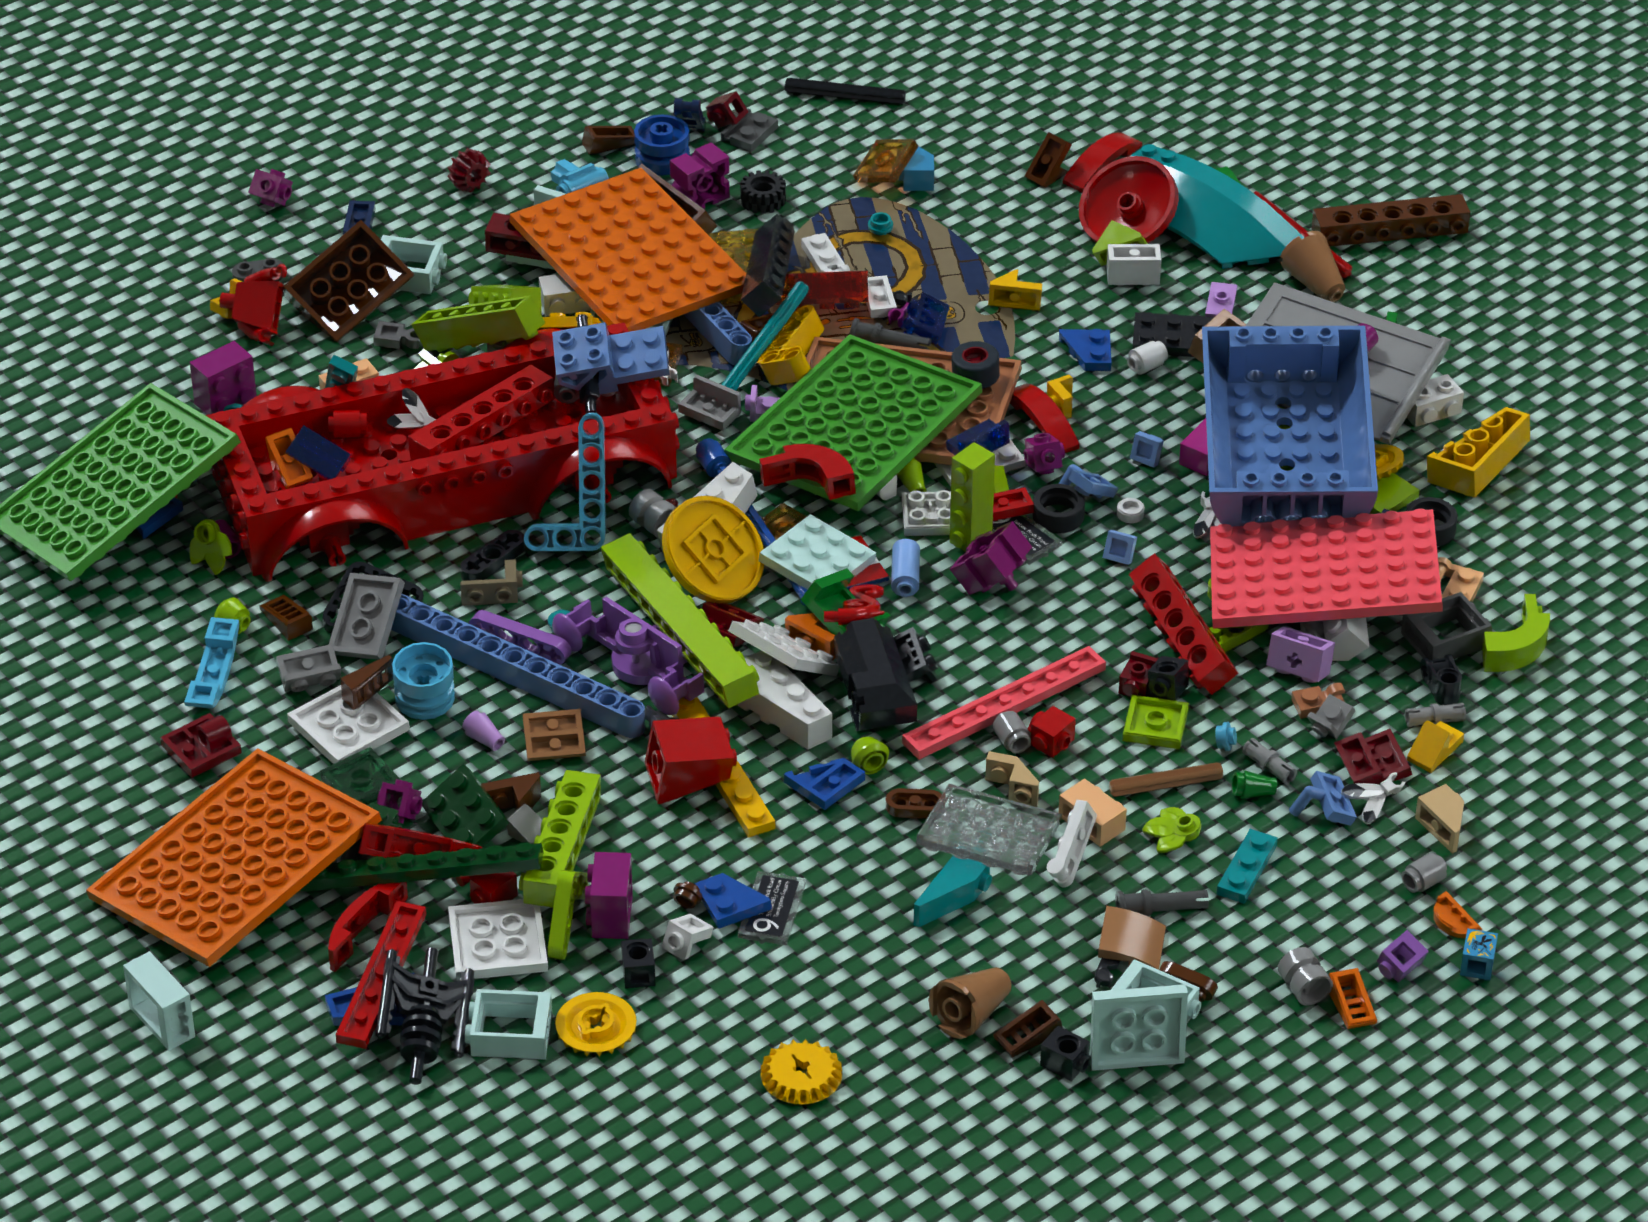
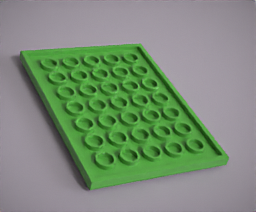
M849 334L726 447L724 452L731 461L760 472L759 459L782 454L783 446L814 444L830 448L845 457L854 471L856 494L843 496L831 501L859 511L982 393V384ZM809 479L786 481V483L829 499L825 489L815 481Z
M150 383L0 504V534L69 581H72L81 576L94 562L103 558L106 552L117 543L125 540L128 534L139 525L144 524L160 508L166 506L178 493L187 489L200 475L209 471L222 457L231 453L233 448L240 444L241 441L236 433Z

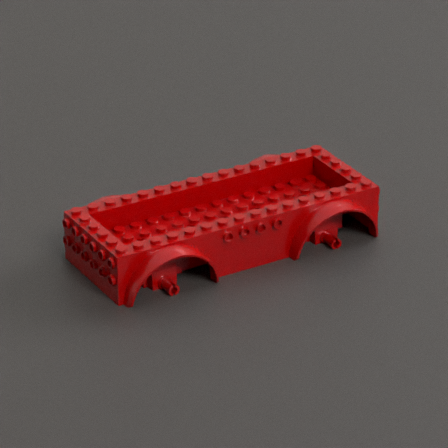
M624 322L607 326L609 335L629 332ZM548 328L537 330L538 334L528 340L518 338L501 350L377 376L362 381L350 382L335 387H327L321 390L307 386L280 387L254 397L240 408L206 415L236 433L241 441L240 444L233 448L231 453L222 457L211 469L234 530L239 536L242 550L253 576L262 575L266 582L272 581L277 563L285 552L297 542H299L300 546L308 545L311 553L325 552L331 566H337L334 559L336 557L340 566L346 561V556L341 546L350 544L349 535L354 534L353 529L360 528V524L376 523L391 529L400 537L405 550L409 549L408 540L524 513H529L533 520L539 519L544 503L562 483L564 485L572 484L575 491L578 492V426L581 418L586 413L585 405L580 403V398L574 403L567 404L558 401L554 396L555 400L477 446L415 460L410 458L408 436L421 428L397 429L387 424V419L394 414H412L402 399V390L404 388L414 391L422 401L429 416L438 419L529 365H533L553 377L554 386L556 368L552 332L566 329ZM650 378L618 384V391L600 394V397L596 400V411L604 420L605 504L611 500V493L606 485L614 483L613 474L617 473L616 468L623 467V460L641 461L654 466L664 475L668 489L672 488L671 479L677 478L676 450L680 448L676 429L679 428L677 414L675 412L672 413L670 410L668 397H663L659 380ZM335 410H360L361 413H367L368 435H361V437L334 438V433H329L328 416H333ZM587 419L584 422V429L588 433H596L599 430V423L595 419ZM292 428L313 475V479L296 487L286 489L278 470L273 471L265 438ZM590 446L584 450V456L587 460L595 461L599 458L600 454L597 448ZM594 474L587 475L584 479L585 485L588 488L594 489L600 485L599 478Z

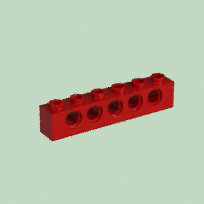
M533 365L527 366L408 436L410 458L412 460L422 459L477 446L555 400L553 377Z
M1154 553L1129 573V576L1135 583L1131 586L1139 598L1146 600L1143 606L1152 617H1157L1154 623L1164 635L1168 634L1169 638L1166 641L1176 653H1180L1181 656L1178 658L1188 660V671L1191 670L1193 673L1189 677L1199 689L1204 687L1213 695L1239 674L1179 581L1163 560Z

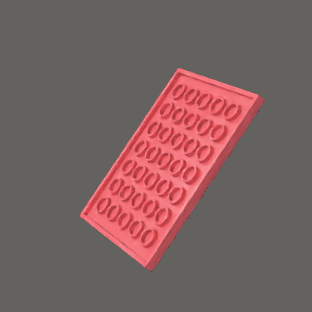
M1415 509L1404 512L1388 511L1378 514L1360 513L1350 518L1333 515L1328 518L1306 517L1301 520L1287 521L1279 519L1273 522H1247L1244 526L1233 527L1229 524L1210 526L1213 629L1443 612L1433 509Z

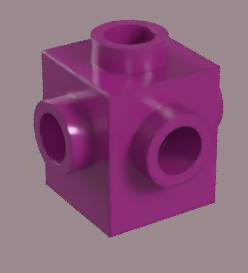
M256 169L248 193L261 198L260 203L275 207L277 203L285 206L286 201L291 196L293 182L285 179V173L271 169L270 173Z
M1049 433L1034 435L1032 438L1024 439L1025 449L1023 453L1025 463L1038 472V474H1050L1054 472V469L1063 467L1062 459L1065 458L1064 446Z
M396 779L395 784L383 782L378 794L377 804L399 810V823L404 824L405 818L415 820L416 814L420 813L423 802L421 797L422 791L412 789L413 783Z

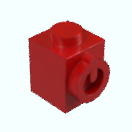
M1055 706L1050 707L1046 712H1037L1027 728L1031 733L1030 745L1053 758L1060 751L1066 750L1071 742L1075 740L1076 718Z

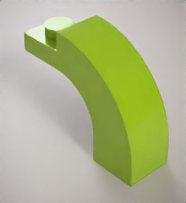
M1524 594L1521 614L1523 625L1521 627L1506 632H1484L1481 652L1484 672L1516 670L1531 664L1543 653L1547 643L1550 613H1542V606H1537L1536 594Z

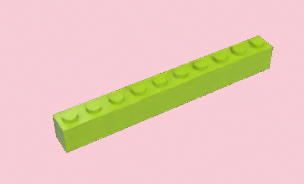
M629 533L601 546L606 569L661 632L682 645V656L698 674L700 672L703 674L704 681L728 708L759 694L757 682L760 679L753 665L748 666L743 654L733 649L732 643L727 636L723 638L717 625L714 622L710 623L702 608L698 610L690 595L686 596L683 593L679 582L672 581L668 570L665 567L661 568L653 554L649 555L642 541H637Z

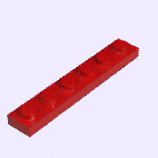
M396 901L336 1032V1043L363 1049L367 1048L377 1026L383 983V968L387 951L394 949L397 952V956H400V966H404L426 917L425 906Z

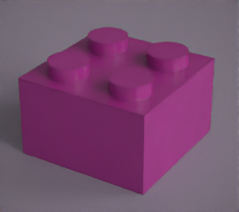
M232 341L189 362L194 404L207 415L223 411L224 407L234 403L243 405L257 396L253 356L237 342Z
M595 852L594 864H588L587 881L591 882V885L585 887V904H590L591 906L586 909V925H591L592 938L628 939L633 900L631 853Z

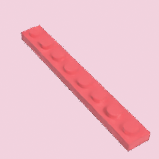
M1087 646L903 734L902 744L920 760L993 725L996 717L1002 712L1014 711L1018 713L1105 671L1106 661L1090 646Z

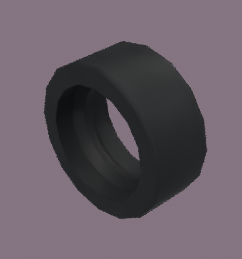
M1051 484L1042 487L1035 493L1033 497V520L1038 527L1052 533H1067L1081 526L1084 520L1085 499L1074 487L1065 484ZM1061 504L1069 506L1072 510L1056 513L1047 510L1045 507Z
M1425 497L1414 500L1407 506L1406 511L1433 509L1434 519L1444 523L1443 525L1435 526L1437 546L1447 544L1455 537L1458 514L1449 502L1440 498Z

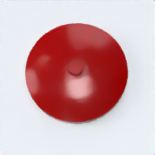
M1131 156L1113 161L1100 169L1084 188L1079 202L1081 225L1095 243H1097L1112 220L1140 232L1146 242L1150 243L1168 227L1176 213L1179 199L1177 184L1168 169L1152 158Z

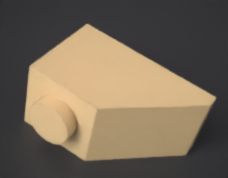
M1444 784L1418 797L1415 819L1452 854L1457 852L1464 800L1447 784Z

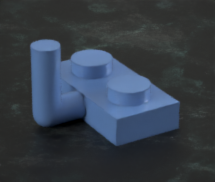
M1075 464L1069 465L1059 484L1069 486L1071 483H1074L1076 485L1075 490L1088 497L1092 494L1100 499L1102 496L1113 498L1119 489L1099 474L1085 472Z
M1316 771L1310 778L1313 786L1304 788L1289 808L1290 813L1294 816H1299L1310 800L1316 799L1319 800L1327 820L1351 826L1357 816L1350 799L1341 794V790L1344 788L1341 778Z

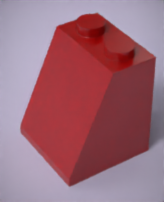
M721 716L652 721L645 765L657 804L669 802L730 779L732 767L737 764V755L735 749H731L730 733L728 728H724Z

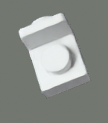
M692 914L669 920L662 948L682 960L688 959L692 945L711 938L714 927Z

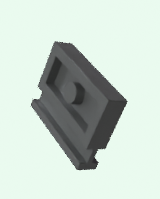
M748 108L749 112L736 125L732 126L730 124L721 132V141H730L732 146L753 152L778 128V119L759 112L751 113V109Z

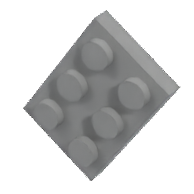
M350 573L329 645H333L335 655L375 660L383 658L405 584L401 578Z

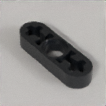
M507 530L467 557L460 565L462 580H485L504 567L505 560L517 558L525 551L524 534L518 530ZM489 555H498V556H500L499 558H496V559H488V558H486V557L489 556Z

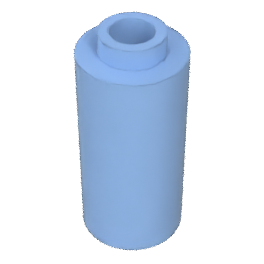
M901 539L896 541L892 547L891 588L899 596H912L919 590L920 546L914 540Z

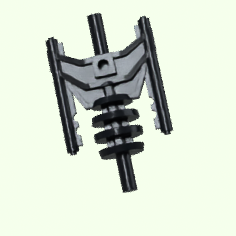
M436 948L426 949L422 976L412 974L400 966V956H397V952L394 949L387 951L384 961L383 983L375 1035L382 1039L390 1034L391 1025L389 1022L392 1020L390 1012L393 1011L395 1002L400 1014L406 1015L400 1034V1053L406 1061L411 1062L409 1082L414 1085L421 1084L424 1064L436 1060L441 1046L442 1024H446L454 1013L453 1027L456 1030L452 1034L455 1040L451 1043V1051H455L454 1055L457 1058H461L465 1054V1028L469 1021V1003L474 990V970L468 968L465 972H461L459 981L445 982L436 979L438 950Z

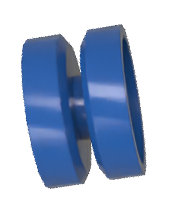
M652 115L642 119L636 124L634 129L636 165L639 167L642 163L660 176L670 175L671 159L685 153L690 156L688 125L682 119L672 115Z

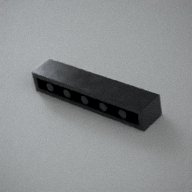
M778 214L773 216L755 232L741 301L758 317H761L782 299L795 230L793 225L787 219H782Z

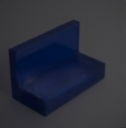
M304 425L286 450V454L328 480L336 478L340 471L344 472L351 456L347 451Z

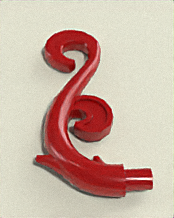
M862 584L851 587L849 591L857 599L844 601L843 608H838V611H824V622H838V625H848L851 621L883 615L885 612L880 611V603L876 600L884 595L883 587L874 584Z

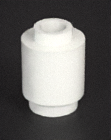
M1150 341L1130 350L1127 363L1132 371L1141 375L1163 365L1164 361L1168 359V352L1162 342Z

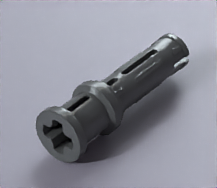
M854 318L850 329L851 335L876 344L928 350L929 348L919 344L931 345V338L884 329L880 323L872 325L860 322L859 318Z
M1147 889L1141 890L1140 893L1123 894L1122 891H1117L1115 894V907L1149 916L1152 915L1153 911L1208 909L1209 901H1196V899L1209 898L1206 889L1151 894V891Z

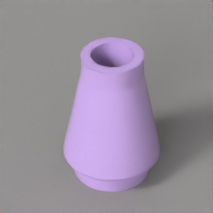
M474 711L464 720L462 727L465 730V734L470 738L488 746L493 751H497L504 744L505 737L499 733L486 713Z

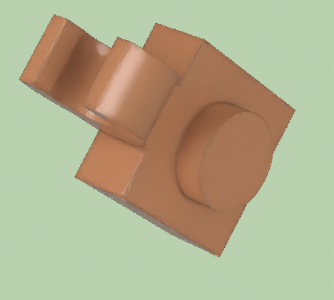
M1333 683L1324 691L1321 690L1320 686L1292 691V702L1300 719L1307 718L1310 712L1316 714L1329 694L1344 701L1341 694L1345 693V689L1342 683Z

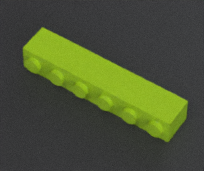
M530 295L430 310L411 325L426 351L437 350L442 352L448 348L458 350L468 345L472 347H477L483 343L493 345L499 341L506 340V342H512L518 338L528 340L538 334L537 330L545 324V321Z

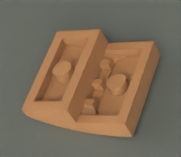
M580 709L523 714L527 761L586 756Z
M1106 906L1098 958L1129 961L1128 967L1135 959L1159 970L1166 926L1143 914L1123 908Z

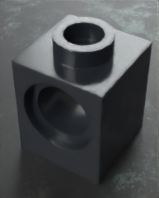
M1161 656L1148 670L1149 696L1176 701L1189 686L1188 660Z
M652 938L621 941L625 989L656 986Z
M1057 1026L1041 1044L1040 1066L1072 1082L1080 1072H1085L1090 1064V1041Z

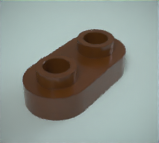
M897 788L891 790L886 795V811L894 817L934 819L940 817L945 810V798L940 792L935 790Z
M1164 961L1159 969L1162 972L1199 987L1200 1002L1212 1000L1218 989L1215 981L1208 976L1174 962Z

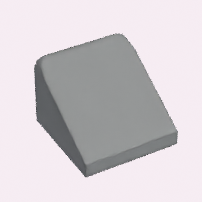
M523 804L508 818L510 823L507 825L508 835L522 843L529 842L534 844L536 835H541L542 819L528 805Z

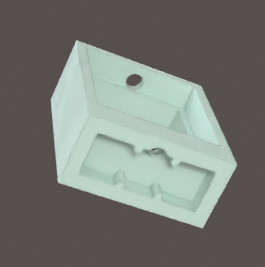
M383 235L381 240L400 260L427 263L425 269L408 267L414 273V277L399 290L431 294L435 284H439L441 269H445L447 264V254L443 253V242Z
M149 951L124 964L129 1008L167 1050L170 1051L194 1038L195 1030L190 994Z
M1135 959L1111 989L1121 990L1186 984L1188 990L1187 1023L1191 1018L1195 1019L1201 1009L1199 987Z
M477 989L475 1002L470 1001L469 1020H472L471 1025L466 1024L465 1043H470L471 1056L546 1060L552 1020L551 992ZM485 1016L535 1019L533 1034L483 1032Z

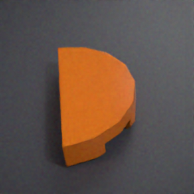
M1447 891L1438 896L1433 908V919L1439 929L1457 938H1466L1467 928L1482 931L1477 922Z

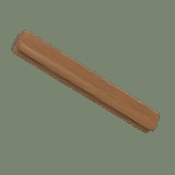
M1216 762L1113 779L1109 782V790L1113 797L1221 780L1223 778V768L1221 763Z

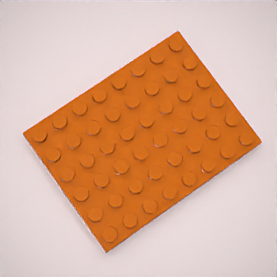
M642 168L510 214V223L608 326L624 322L629 332L646 329L740 294L743 291L746 272Z
M257 748L87 888L86 892L92 901L210 967L362 838L365 823L378 824L382 821L379 811Z

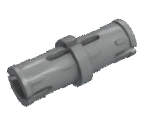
M1434 703L1430 704V707L1405 709L1407 727L1423 725L1427 720L1434 724H1437L1439 721L1443 723L1465 721L1466 709L1464 703L1438 705Z
M1251 738L1250 742L1247 741L1243 746L1242 752L1256 761L1264 772H1270L1285 785H1288L1290 781L1292 782L1295 779L1297 769L1283 761L1279 757L1280 754L1276 751L1267 749L1255 738Z

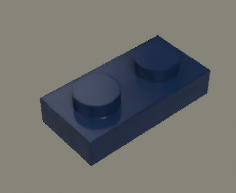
M349 201L343 235L360 220L370 229L372 228L376 211L375 201Z

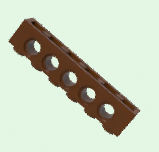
M1463 194L1313 209L1311 229L1312 231L1323 233L1329 247L1468 233L1470 210Z

